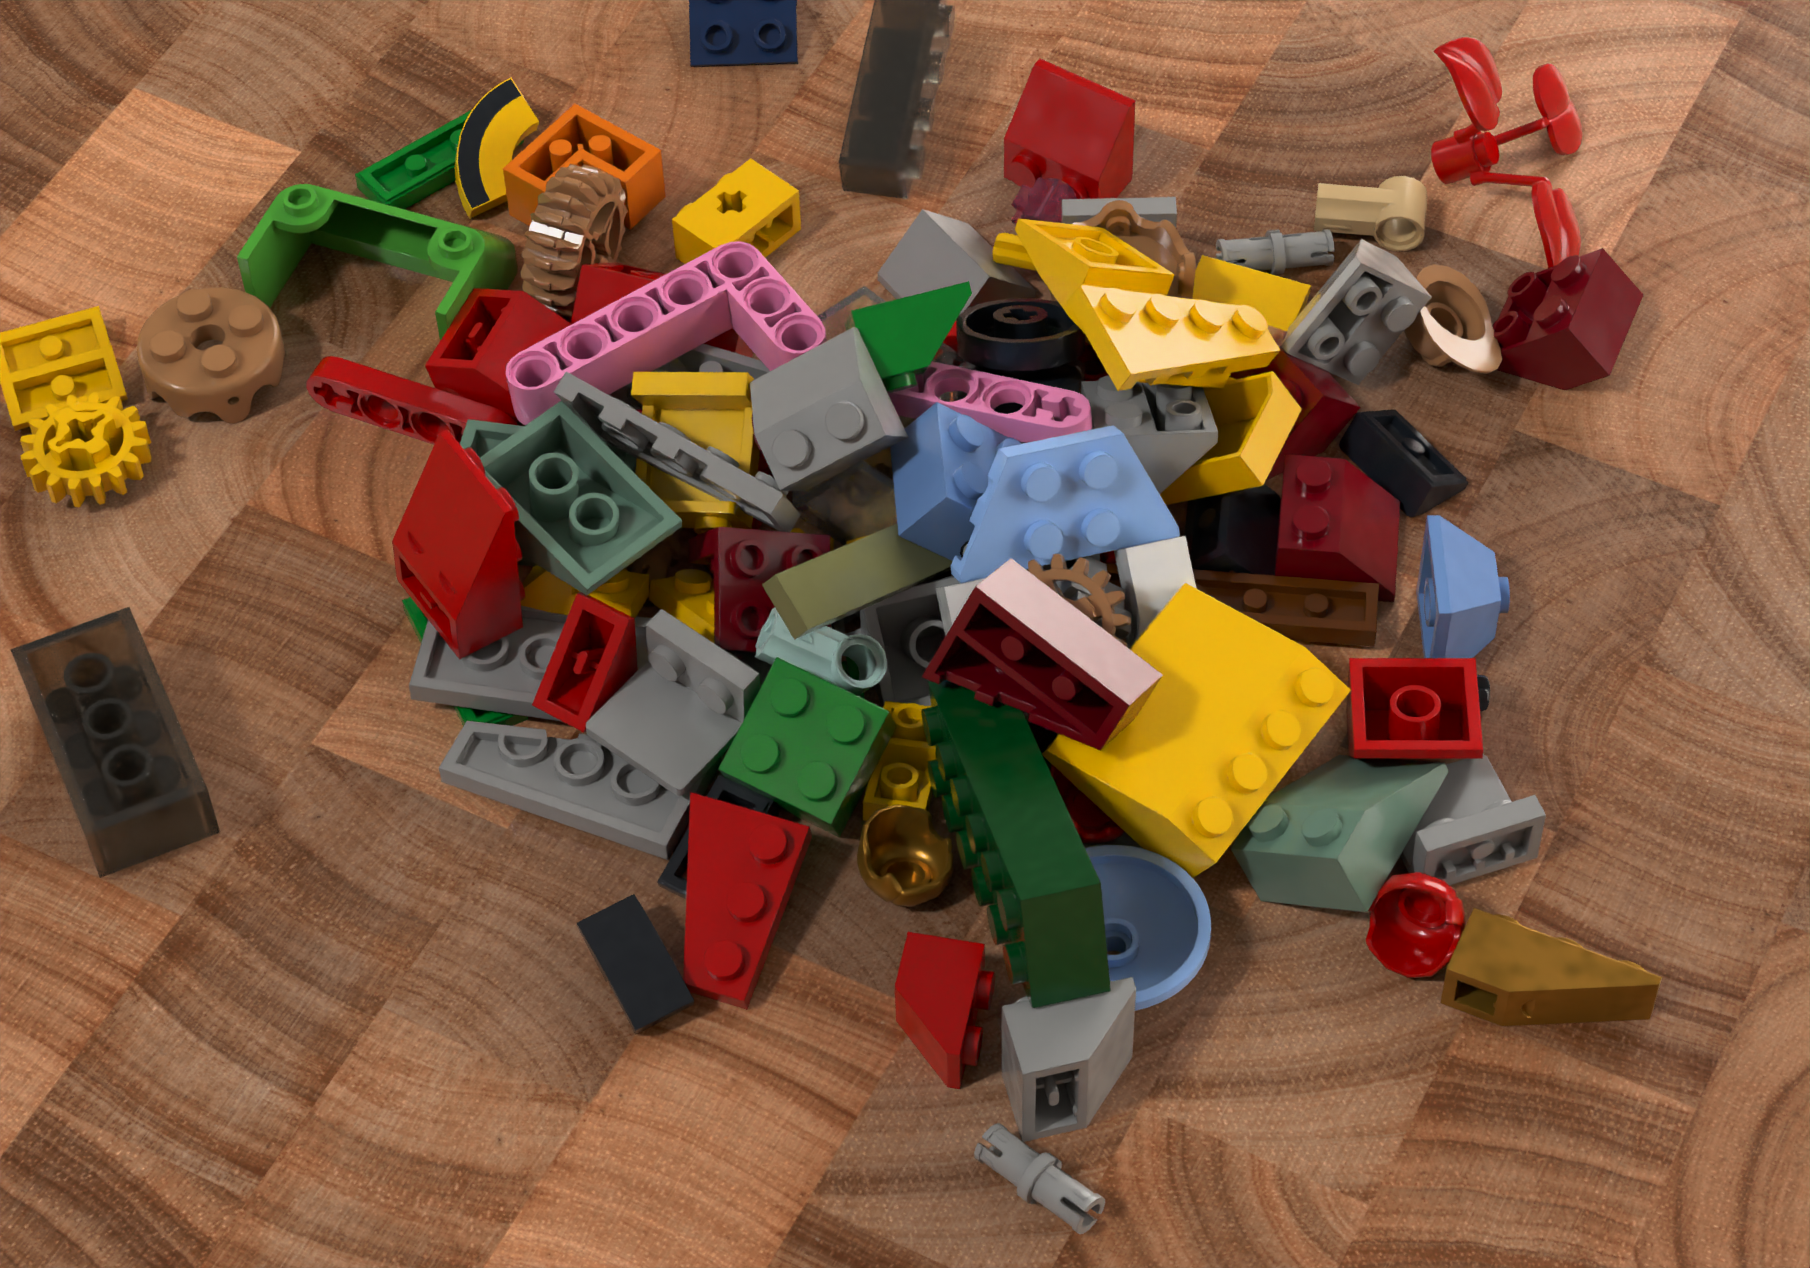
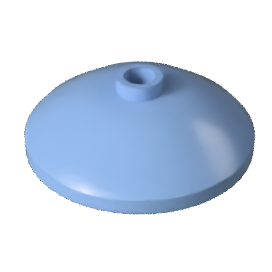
M1102 845L1085 848L1101 882L1107 952H1121L1118 955L1107 954L1110 981L1133 977L1136 986L1135 1011L1169 999L1181 991L1196 976L1207 957L1210 947L1211 916L1201 888L1178 864L1155 852L1125 845Z

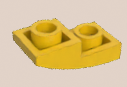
M892 701L884 702L883 708L890 712L897 727L868 781L863 800V820L867 821L876 810L897 804L922 808L929 812L933 790L928 773V761L937 759L936 745L929 746L926 740L921 710L931 706Z

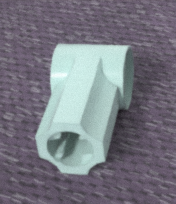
M775 607L771 610L767 621L761 628L755 645V658L773 665L776 657L857 696L879 683L887 669L885 651L880 643L872 637L863 634L848 636L824 626L794 639ZM842 656H847L856 663L859 670V680H854L845 673L841 663Z

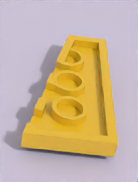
M1079 285L1067 301L1117 391L1132 389L1138 380L1143 379L1150 386L1164 384L1172 375L1183 373L1187 380L1200 378L1211 368H1215L1221 374L1267 367L1280 351L1267 329L1268 323L1264 316L1255 307L1247 305L1239 306L1209 302L1203 299L1194 300Z

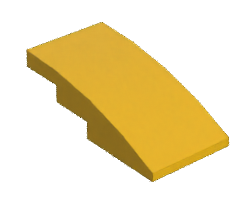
M1019 218L1015 226V231L1038 274L1066 314L1082 331V327L1067 303L1079 285L1117 288L1125 291L1162 294L1165 296L1168 294L1175 274L1104 228ZM1215 368L1208 369L1203 377L1188 380L1183 373L1172 375L1164 384L1225 389L1224 385L1227 383L1230 373L1221 374ZM1145 379L1138 380L1140 383H1147Z

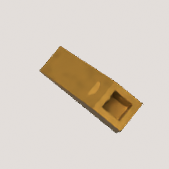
M1473 908L1446 968L1440 1003L1502 1027L1649 1020L1653 1013L1662 977L1647 972L1634 962L1626 960L1617 961L1587 950L1571 939L1552 937L1522 926L1509 916L1501 914L1492 915Z

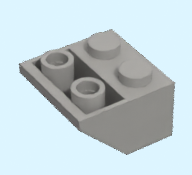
M1361 239L1289 326L1281 347L1287 354L1359 385L1365 376L1377 366L1381 357L1402 332L1414 322L1417 314L1432 296L1397 256Z
M1109 375L1100 378L1098 381H1081V394L1089 400L1091 406L1093 429L1114 425L1124 433L1159 494L1218 443V430L1203 387L1167 384L1150 386L1148 383L1137 381L1132 389L1117 391Z
M1133 977L1110 981L1111 991L1037 1008L1031 1007L1027 996L1013 1004L1002 1006V1078L1022 1142L1087 1128L1132 1059L1136 986Z

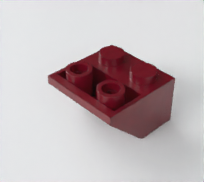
M1603 248L1580 257L1577 255L1567 257L1558 265L1537 273L1526 272L1522 274L1508 288V298L1499 318L1492 325L1494 337L1499 343L1502 361L1497 370L1561 390H1568L1610 376L1641 303L1643 294Z
M1268 325L1267 329L1280 349L1275 358L1267 367L1231 372L1229 376L1234 379H1240L1273 371L1302 408L1266 481L1283 473L1285 454L1316 456L1324 452L1361 408L1328 371L1287 354L1281 347L1287 331Z

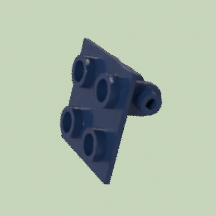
M689 0L690 66L798 64L797 0Z

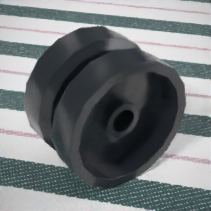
M1016 298L984 302L967 308L956 319L957 354L965 360L958 367L1067 389L1081 394V381H1085V364L1077 358L1085 352V333L1066 314L1058 301ZM958 391V400L967 396V393ZM1005 403L997 406L994 411L1008 414L1017 412L1023 406L1018 403Z

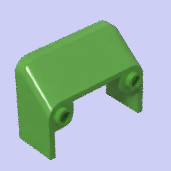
M311 184L293 185L281 191L237 256L245 292L258 297L269 308L311 243L453 282L435 311L440 340L474 288L508 290L518 271L515 247L506 237Z

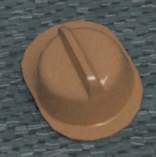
M1433 264L1422 268L1416 279L1432 298L1417 314L1414 322L1404 330L1413 348L1421 354L1424 361L1432 366L1442 367L1447 363L1454 362L1472 372L1487 374L1496 371L1502 361L1501 349L1497 339L1494 337V329L1486 301L1476 285L1465 275L1449 266Z

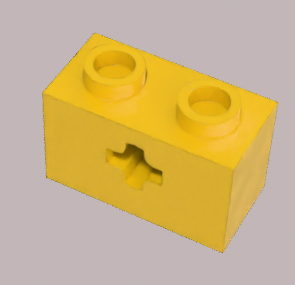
M750 158L732 173L724 175L713 188L695 202L685 205L678 212L677 216L672 219L676 258L686 264L720 245L737 241L751 244L766 258L801 230L799 190Z

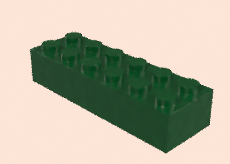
M944 680L940 684L932 681L928 682L931 707L922 709L921 715L928 745H936L937 759L928 761L931 787L935 798L942 797L946 825L950 833L956 832L959 855L964 869L972 868V882L976 899L980 907L987 906L988 923L995 945L1005 943L1003 945V957L1010 983L1012 985L1022 983L1032 1008L1111 991L1101 882L1023 712L999 701L993 706L974 699V691L948 680Z

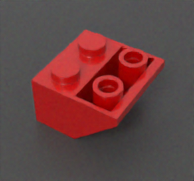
M474 288L426 362L425 367L436 389L504 411L515 422H520L514 413L507 383V364L519 352L572 324L524 291Z

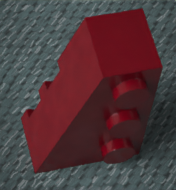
M1010 558L975 586L923 673L922 678L937 684L948 680L974 691V699L990 706L999 701L1028 713L1029 722L1101 751L1136 718L1163 674Z

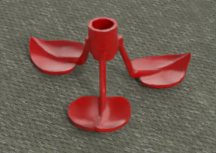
M1470 37L1457 38L1440 45L1433 52L1437 54L1448 68L1472 124L1466 128L1454 131V136L1433 143L1431 158L1438 178L1444 184L1470 178L1473 186L1483 183L1532 187V204L1548 268L1558 265L1567 257L1573 255L1579 257L1581 249L1580 230L1571 202L1563 189L1557 188L1552 190L1551 182L1547 177L1489 172L1491 166L1499 161L1498 145L1547 128L1551 145L1557 154L1564 156L1573 154L1578 150L1582 141L1581 122L1577 110L1569 98L1568 88L1562 74L1553 64L1547 63L1538 66L1533 74V94L1542 118L1493 136L1490 132L1486 131L1494 129L1498 124L1500 111L1497 103L1502 97V84L1490 51L1481 41Z

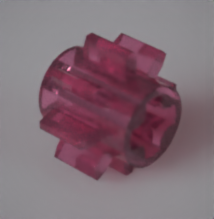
M1040 177L1036 180L1033 188L1026 185L1021 186L1011 204L1017 209L1011 221L1013 224H1016L1019 218L1061 223L1062 199H1077L1076 194L1067 183L1059 179H1042Z

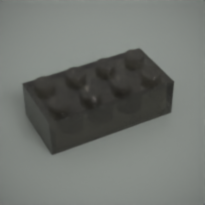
M130 607L10 649L25 693L100 878L220 833L207 786Z

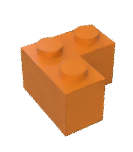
M573 104L503 168L509 214L530 226L532 221L530 214L534 213L538 206V196L546 191L547 181L551 177H555L556 172L561 167L567 168L570 164L596 167L620 179L621 187L624 189L626 196L624 205H626L627 214L624 218V225L630 230L666 197L661 150L577 104Z

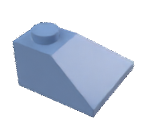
M1427 515L1416 588L1424 658H1473L1495 638L1499 613H1508L1510 589L1508 577H1498L1494 551L1440 515Z

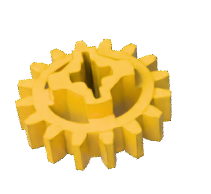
M92 392L87 402L79 403L72 394L67 396V407L59 409L52 404L46 405L45 408L48 414L46 420L31 418L29 425L32 435L21 436L20 439L24 451L20 455L27 477H31L34 490L37 493L48 490L53 503L57 504L66 495H70L74 507H81L87 496H94L99 505L106 502L105 492L113 489L121 495L126 494L125 480L127 478L142 480L144 474L141 464L151 462L152 456L149 449L151 440L146 422L140 420L138 409L135 406L124 409L119 396L115 395L106 404H103L100 401L98 392Z

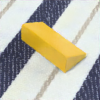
M1202 255L1195 270L1192 299L1255 307L1264 316L1268 325L1287 331L1289 326L1306 307L1312 286Z

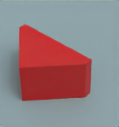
M578 592L532 706L583 733L586 732V722L638 671L635 618L590 595Z

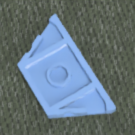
M1112 425L999 448L988 473V487L984 494L978 498L969 520L975 526L963 557L955 555L951 564V574L960 583L988 577L1010 558L1025 569H1029L1028 562L1033 559L1038 561L1041 566L1051 564L1053 554H1061L1065 561L1179 537L1180 531L1179 526L1124 433Z

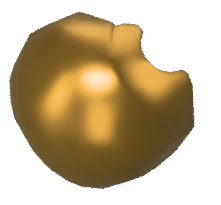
M897 804L876 810L862 827L857 853V865L860 876L867 887L877 896L896 906L912 907L938 897L952 880V840L949 837L943 839L938 835L932 823V815L922 808Z

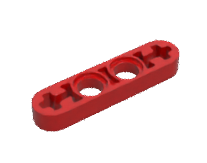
M324 357L306 381L309 395L322 407L433 445L439 433L447 429L460 444L468 419L518 425L512 417L495 407L340 357Z

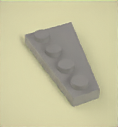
M466 721L439 766L441 782L668 860L689 822L690 792L704 795L720 766V758L683 796H676L587 734L579 733L577 739L570 740L547 737L545 729Z

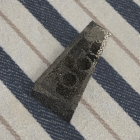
M874 0L839 158L843 191L908 199L913 179H921L925 162V146L922 145L926 132H931L935 115V97L938 86L942 83L945 60L954 27L955 6L947 5L946 0Z

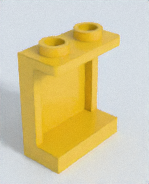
M633 372L631 395L643 405V415L657 423L664 422L685 434L691 442L707 450L708 446L724 452L739 463V469L755 477L757 474L760 449L754 440L750 382L755 379L748 372ZM637 458L635 474L682 519V527L680 528H694L697 534H702L717 527L752 529L753 517L745 514L736 502L720 501Z

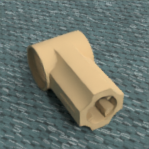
M1394 176L1386 179L1379 185V188L1318 183L1314 231L1329 229L1332 233L1374 236L1380 246L1388 250L1399 252L1414 249L1422 243L1425 236L1427 189L1422 182L1407 176Z

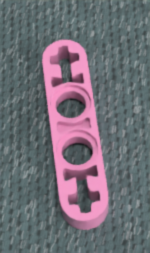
M933 361L923 374L915 375L918 385L888 393L897 414L900 416L917 419L933 404L938 402L960 414L972 417L975 421L1007 437L1025 443L1093 429L1091 406L1089 400L1083 394ZM962 391L967 393L965 398L953 402L938 399L946 392ZM1005 403H1018L1023 406L1017 412L1008 414L994 411L997 406Z

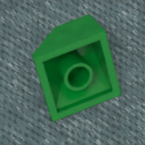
M968 281L851 310L845 323V329L847 331L853 327L858 328L888 393L918 385L915 375L923 374L935 357L972 294L970 283Z

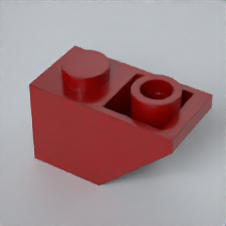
M908 932L895 983L896 1021L948 1088L961 1089L966 1065L977 1066L979 1061L983 1027L975 1026L978 1009L990 1010L995 986V971L985 970V944Z

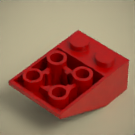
M447 429L440 432L392 540L398 582L460 660L523 628L521 601L525 599L526 595L518 574V562L522 560V552L515 538L514 522L519 520L516 504L505 488L499 487L496 489L486 477L484 466L477 453L470 447L463 449Z

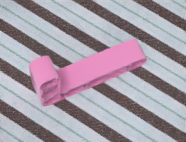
M741 241L728 242L519 352L507 364L506 378L517 420L523 425H527L561 401L554 393V390L566 371L609 395L630 384L633 379V372H652L731 328L736 331L763 364L772 371L826 342L825 327L818 316L758 249L749 243Z

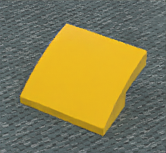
M99 306L0 332V384L14 431L30 427L29 421L31 418L46 420L48 414L45 406L48 404L55 405L59 409L67 407L68 395L73 394L79 403L87 402L92 392H98L100 401L103 404H106L115 395L119 396L121 401L128 400Z

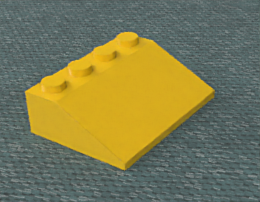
M1185 583L1129 648L1163 674L1136 718L1101 751L1058 734L1042 755L1143 849L1170 859L1194 878L1217 863L1351 689L1306 647Z

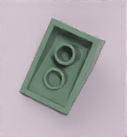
M562 401L480 457L486 477L496 489L499 487L505 488L516 504L519 520L514 522L515 538L521 548L522 556L585 595H589L682 527V519Z
M1338 755L1267 797L1242 829L1232 845L1231 851L1260 901L1367 912L1449 770L1444 762L1390 758H1352L1348 755Z

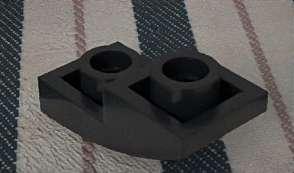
M635 894L576 923L605 981H608L635 1035L694 1005V999Z

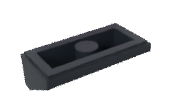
M1395 409L1357 412L1339 443L1340 449L1370 479L1400 501V509L1409 517H1417L1465 490L1469 483L1466 480L1467 478Z

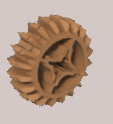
M570 164L567 168L561 167L556 172L555 177H551L547 181L545 193H541L538 196V206L535 212L530 214L532 221L529 231L525 233L527 237L526 246L521 253L524 259V265L520 271L521 278L524 279L523 291L562 318H566V316L572 317L582 264L614 263L617 261L619 252L623 249L621 241L626 231L624 218L627 214V208L624 205L626 196L624 189L621 187L620 179L601 171L599 168L588 165L578 166Z

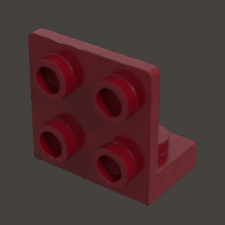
M717 527L690 538L689 563L711 565V573L714 574V644L726 652L756 654L755 645L761 628L767 621L771 610L775 607L762 584L775 574L830 552V535Z

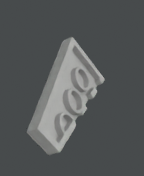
M567 371L555 388L554 393L606 443L720 501L736 502L745 514L779 531L791 532L801 514L786 497L789 491L780 490L775 478L758 471L755 477L739 469V463L724 452L708 446L707 450L691 442L678 429L664 422L657 423L627 403L609 396Z

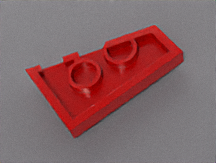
M690 792L683 980L690 993L748 1009L812 838L810 826Z

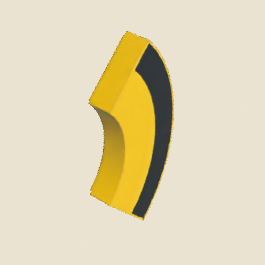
M512 77L495 86L478 101L467 117L460 133L455 157V179L459 197L469 219L507 202L503 168L512 161L513 153L520 142L538 128L539 120Z

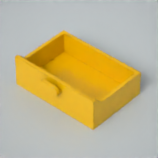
M1273 371L1240 379L1229 377L1224 385L1225 389L1203 387L1218 430V443L1160 494L1166 505L1264 485L1302 410Z

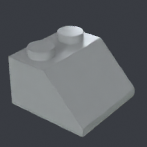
M856 327L839 334L750 382L754 435L780 490L806 491L908 438L861 334Z

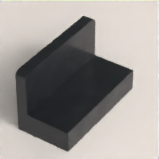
M1264 484L1263 486L1189 500L1184 536H1186L1192 569L1222 572L1233 570L1236 573L1275 576L1280 496Z

